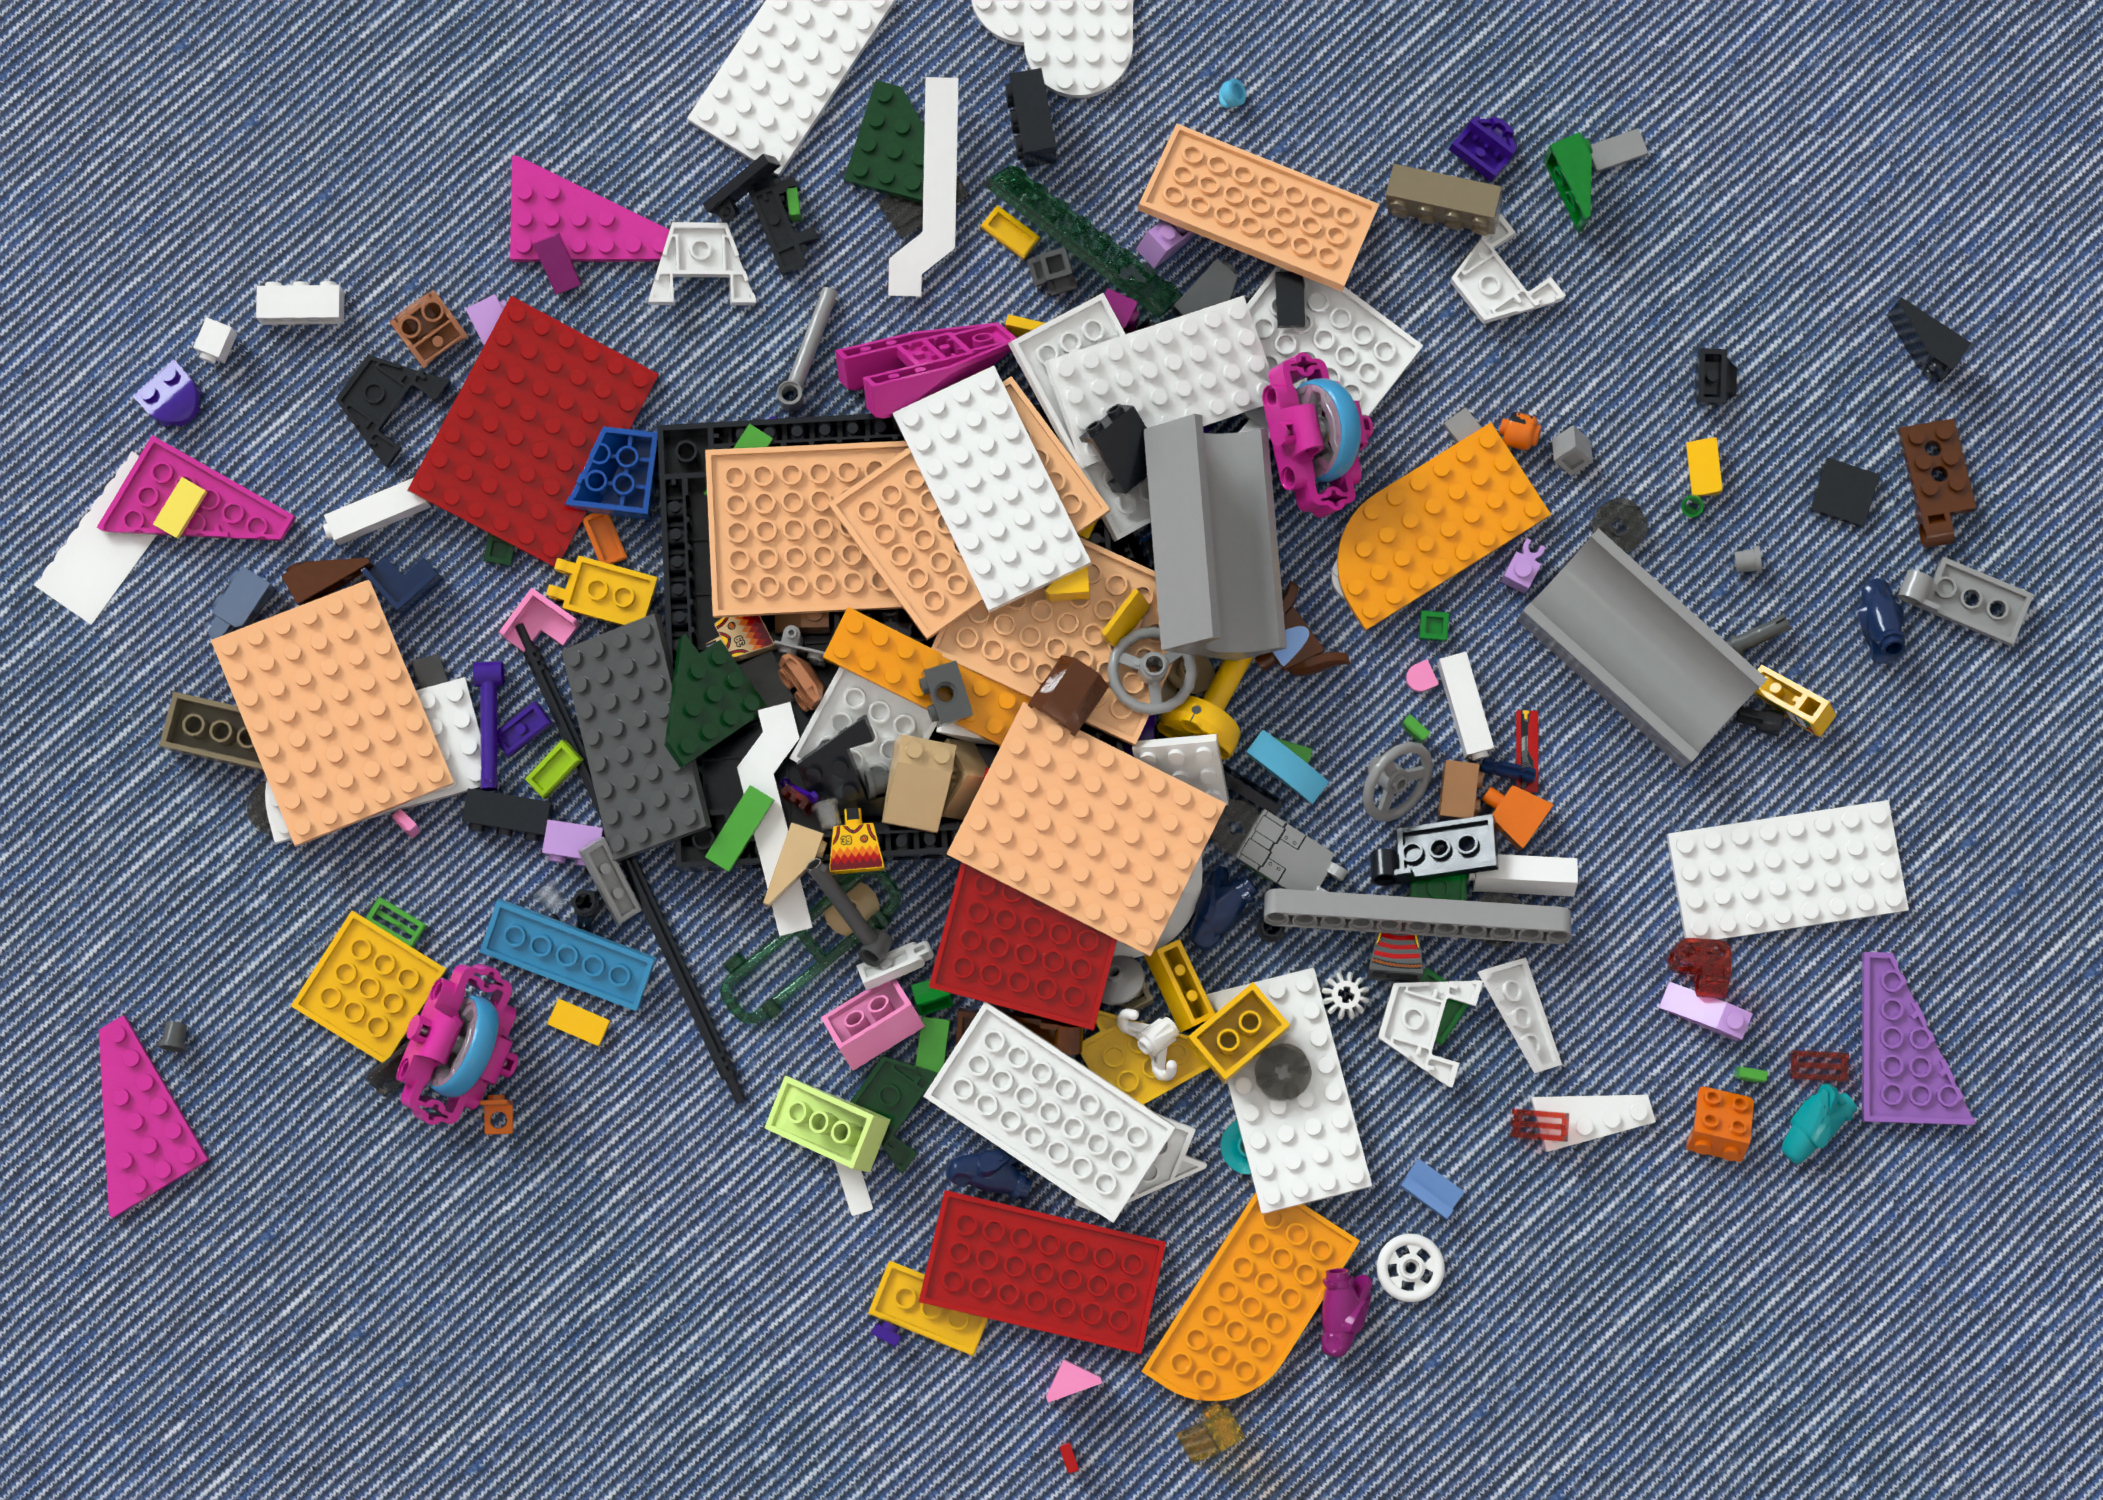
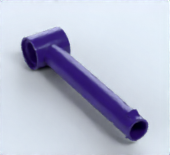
M503 661L474 662L473 664L474 686L480 687L481 790L495 791L498 789L497 686H504Z

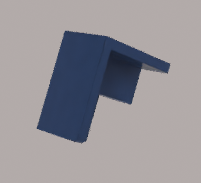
M385 556L369 570L365 567L360 570L402 616L444 580L425 558H422L404 575Z

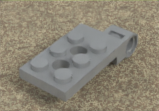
M1942 557L1933 578L1920 571L1908 570L1897 597L1915 607L2012 646L2015 643L2034 594L1951 559ZM1965 592L1976 594L1978 602L1975 606L1965 603ZM1997 602L2002 605L2004 610L2002 616L1996 617L1991 614V603Z

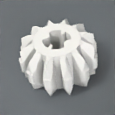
M1338 972L1336 974L1338 984L1333 979L1328 978L1326 982L1333 989L1323 988L1321 991L1325 995H1330V998H1325L1322 1000V1003L1324 1005L1333 1004L1329 1008L1328 1013L1331 1015L1337 1008L1339 1010L1338 1019L1340 1020L1343 1019L1345 1011H1347L1349 1019H1353L1355 1017L1353 1008L1358 1013H1363L1364 1009L1358 1002L1363 1004L1369 1002V998L1360 996V994L1369 991L1368 987L1358 988V985L1363 981L1361 977L1356 979L1354 983L1351 982L1352 972H1348L1346 981H1344L1341 972ZM1344 989H1348V994L1352 996V1001L1348 999L1347 1003H1343L1342 997L1338 996V992L1342 993Z

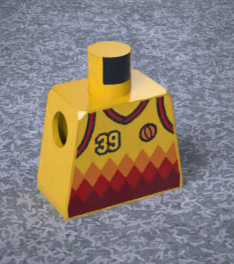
M861 808L845 809V825L833 826L829 866L831 875L885 870L874 824H862Z

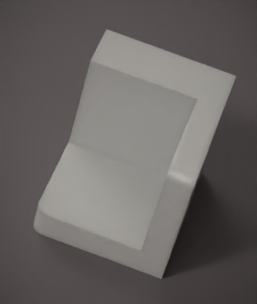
M1574 425L1552 439L1554 461L1570 476L1593 462L1591 441Z

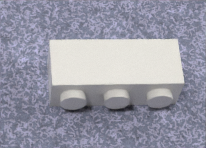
M298 281L293 282V285L282 286L279 282H266L265 286H257L256 318L262 325L344 324L345 292L340 285L332 281L320 282V285H309L307 282Z

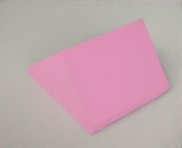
M1063 1359L1046 1395L1047 1402L1049 1403L1102 1383L1099 1375Z

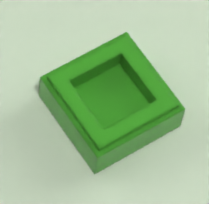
M797 187L789 188L786 193L790 219L793 223L801 222L802 217Z
M1411 714L1401 724V727L1418 743H1422L1430 734Z
M1742 1066L1736 1067L1734 1072V1078L1737 1080L1759 1084L1767 1081L1768 1071Z

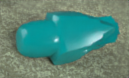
M1821 1084L1817 1094L1812 1095L1806 1100L1791 1119L1790 1124L1792 1127L1782 1143L1783 1154L1792 1163L1800 1164L1816 1149H1823L1844 1122L1853 1119L1852 1116L1857 1111V1107L1851 1097L1844 1092L1839 1095L1837 1088L1832 1084Z

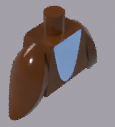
M1290 580L1285 592L1282 594L1287 648L1262 654L1254 658L1259 667L1265 672L1277 663L1284 673L1288 671L1294 676L1303 677L1338 665L1350 664L1349 656L1346 653H1324L1325 650L1293 607L1298 597L1299 586Z

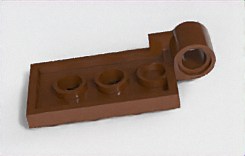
M1954 418L1900 427L1898 435L1917 507L1915 515L1921 544L1924 548L1952 544L1954 542V529L1950 516L1974 512L1977 508ZM1935 445L1939 449V455L1930 456L1926 453L1925 446ZM1934 470L1942 471L1946 476V480L1942 482L1934 480L1931 472Z
M959 1008L956 1045L979 1012L978 1009ZM1004 1012L1065 1054L1077 1055L1082 1052L1083 1027L1036 1015Z

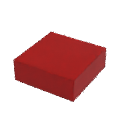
M1070 1442L1061 1444L1059 1448L1067 1472L1079 1471Z

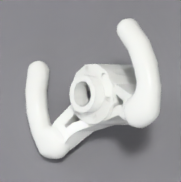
M1129 1008L1122 1010L1118 1014L1116 1021L1120 1031L1134 1036L1138 1040L1137 1044L1140 1050L1146 1055L1149 1054L1152 1073L1158 1080L1169 1081L1173 1079L1177 1072V1064L1174 1060H1169L1166 1064L1167 1047L1174 1043L1179 1035L1175 1023L1168 1017L1158 1018L1152 1024L1132 1022L1128 1019L1136 1020L1139 1017V1012Z

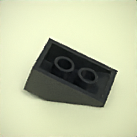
M1902 297L1886 315L1916 366L1922 370V374L1932 381L1937 380L1941 383L1954 370L1971 342Z

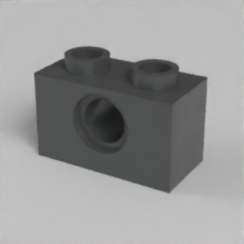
M956 660L923 670L921 673L922 678L919 679V685L922 694H928L931 705L927 706L929 717L932 722H937L938 728L973 716ZM938 689H949L952 699L949 702L939 700L937 697Z

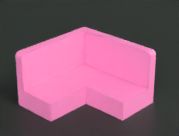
M531 587L501 628L499 634L515 647L525 652L522 641L515 629L516 625L524 623L533 642H535L541 632H544L565 647L581 624L576 618Z

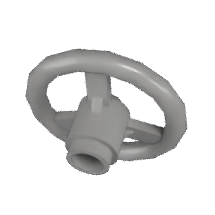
M1152 626L1135 629L1122 637L1110 653L1107 667L1110 688L1118 700L1134 712L1148 715L1168 713L1183 704L1194 689L1197 675L1194 655L1170 651L1164 655L1159 652H1149L1141 659L1125 653L1126 649L1138 640L1147 638L1160 639V628ZM1180 657H1183L1186 669L1184 683L1175 696L1166 702H1162L1160 682L1165 678L1168 666ZM1119 664L1138 670L1140 679L1148 684L1150 704L1139 702L1126 692L1120 682ZM1153 666L1157 671L1154 673L1150 672L1148 667Z
M1405 742L1396 745L1382 756H1378L1370 762L1367 770L1369 775L1364 783L1362 800L1366 813L1374 820L1389 822L1401 818L1425 794L1431 781L1433 762L1431 753L1421 743ZM1414 753L1420 757L1422 766L1405 770L1396 764L1394 760L1401 755ZM1419 779L1415 790L1409 798L1396 808L1389 810L1394 794L1403 791L1408 781ZM1376 784L1383 789L1378 808L1374 803Z

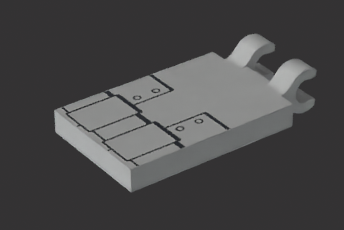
M1266 809L1261 811L1234 855L1236 859L1283 889L1328 892L1320 887L1327 874L1338 881H1343L1348 873L1346 869L1331 861L1335 853Z

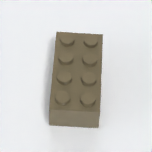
M1393 164L1386 191L1388 212H1392L1391 214L1398 218L1415 217L1425 224L1438 222L1445 224L1447 228L1453 230H1460L1462 227L1471 229L1477 235L1486 236L1488 233L1495 234L1502 207V186Z
M173 691L159 746L172 752L264 772L238 706Z

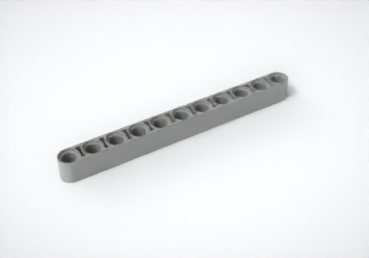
M1270 889L1264 894V921L1273 926L1564 944L1572 939L1571 911L1564 907L1294 889Z

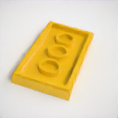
M889 1260L868 1314L974 1356L988 1318L920 1303L919 1297L925 1274Z

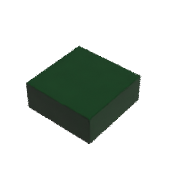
M488 534L483 561L485 563L512 567L516 548Z

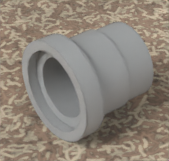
M1759 545L1754 546V549L1734 552L1737 572L1756 571L1757 574L1762 573Z

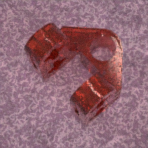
M1682 939L1668 955L1667 964L1670 970L1678 974L1693 975L1696 997L1726 999L1732 964V952L1729 944L1715 939Z

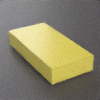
M181 477L153 525L179 539L208 492Z

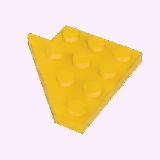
M1100 1010L1096 1020V1025L1100 1032L1083 1041L1082 1052L1080 1053L1090 1070L1143 1105L1210 1068L1189 1044L1188 1036L1179 1033L1176 1041L1167 1047L1166 1064L1169 1060L1176 1061L1177 1072L1174 1078L1169 1081L1158 1080L1152 1073L1149 1054L1146 1055L1140 1050L1137 1044L1138 1040L1134 1036L1122 1033L1116 1023L1118 1015ZM1128 1019L1129 1021H1132V1022L1142 1023V1022H1139V1021H1135V1020H1130V1019Z

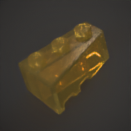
M1217 1402L1202 1411L1204 1414L1202 1418L1176 1433L1192 1463L1207 1458V1455L1211 1457L1219 1454L1245 1438L1244 1433L1226 1405L1220 1406Z

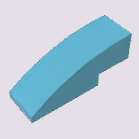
M1265 730L1260 732L1245 753L1268 770V773L1312 805L1329 783L1314 768Z

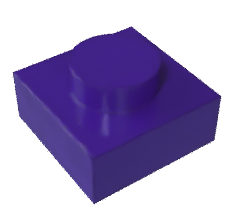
M885 1320L882 1325L877 1322L871 1331V1334L895 1347L902 1335L897 1333L899 1328Z

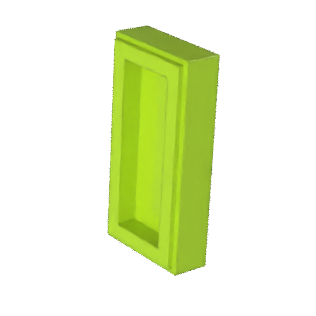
M561 740L525 780L542 799H547L584 759L566 740Z

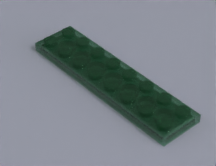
M1011 164L990 177L986 183V188L1158 318L1171 310L1173 305L1183 296L1175 284L1165 281L1156 274V271L1151 266L1138 261L1130 250L1121 248L1113 242L1109 234L1100 232L1091 225L1089 219L1076 214L1065 201L1051 195L1044 185L1031 180L1023 169Z

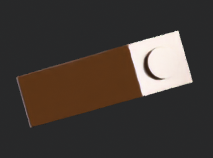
M368 558L307 561L302 564L297 562L286 569L287 572L281 576L296 603L301 606L322 598L363 575L360 570L364 567L369 570L374 564Z

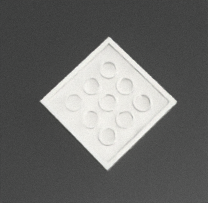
M839 667L789 759L798 762L821 744L828 742L838 735L845 727L848 728L855 723L858 718L867 715L875 734L874 741L850 748L865 785L864 771H871V773L890 771L894 741L901 734L929 740L937 722L931 721L927 710Z

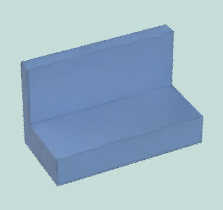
M1419 1158L1399 1185L1400 1188L1444 1220L1449 1218L1454 1211V1206L1464 1194L1463 1190Z

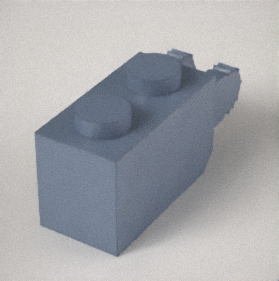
M243 566L240 571L236 570L229 579L228 584L230 586L224 594L221 593L214 601L212 613L216 618L208 630L211 639L253 624L276 588Z

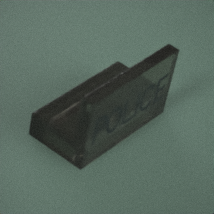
M410 1039L365 1078L384 1097L402 1083L396 1079V1074Z

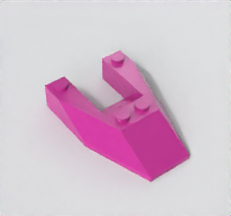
M999 322L910 332L835 350L839 381L848 390L858 391L864 389L866 407L876 418H889L897 410L992 367L1011 352L1008 343L1017 338Z

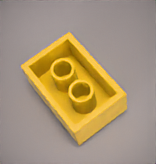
M1252 982L1190 1034L1188 1042L1219 1079L1226 1084L1289 1031L1290 1024L1255 983Z

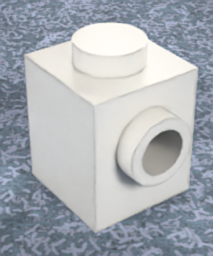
M206 317L193 348L200 354V359L211 364H215L216 361L225 364L237 333L232 327Z

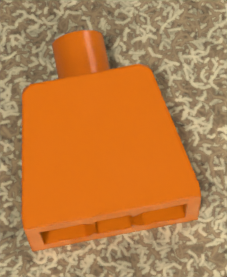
M1513 785L1505 795L1491 786L1481 799L1495 809L1492 814L1495 817L1496 829L1519 851L1526 846L1553 807L1552 803Z

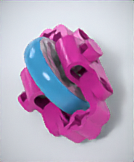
M1301 352L1269 371L1270 385L1264 388L1262 400L1283 488L1294 490L1296 502L1300 510L1312 512L1316 517L1323 518L1341 510L1345 505L1355 500L1354 485L1359 483L1362 474L1358 452L1368 446V439L1373 433V423L1369 416L1362 415L1359 401H1354L1350 393L1338 381L1329 379L1327 366L1323 360L1313 359L1309 354ZM1307 378V381L1297 389L1293 386V384ZM1315 481L1329 482L1331 487L1317 493Z
M460 964L455 967L450 980L438 978L429 993L421 1015H415L408 1025L406 1034L410 1041L398 1067L396 1079L406 1084L401 1094L402 1104L412 1109L414 1116L427 1124L435 1125L441 1121L447 1124L457 1122L464 1107L471 1110L477 1108L488 1084L496 1085L499 1075L509 1078L517 1067L518 1055L510 1052L513 1041L508 1037L516 1017L515 1007L507 1005L512 994V986L506 980L501 979L499 971L484 964H476L472 967ZM474 973L482 976L485 975L488 979L493 980L494 983L481 980L482 978L475 976ZM469 982L470 986L488 993L493 992L490 1000L476 995L464 997L467 983ZM428 1082L436 1093L448 1097L445 1106L441 1101L427 1095L420 1096ZM421 1105L426 1108L430 1107L432 1108V1110L439 1112V1114H435L432 1112L428 1113L426 1112V1110H423L418 1106Z

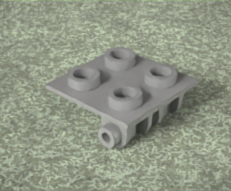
M789 625L784 629L781 642L774 641L778 652L782 653V656L792 653L795 656L809 659V663L815 666L825 667L826 663L833 665V663L822 658L825 653L824 651L802 647V635L798 627L794 625Z

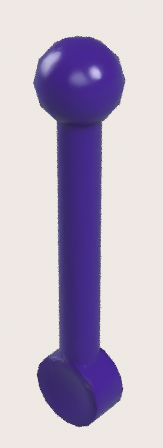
M788 778L781 779L780 785L782 788H790L808 797L813 804L819 801V796L815 791L810 793L792 784Z

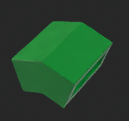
M930 980L911 985L920 1016L954 1006L950 993L929 988Z

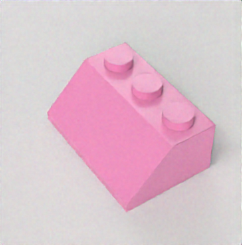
M897 979L868 991L865 990L821 1017L837 1047L853 1071L925 1027Z

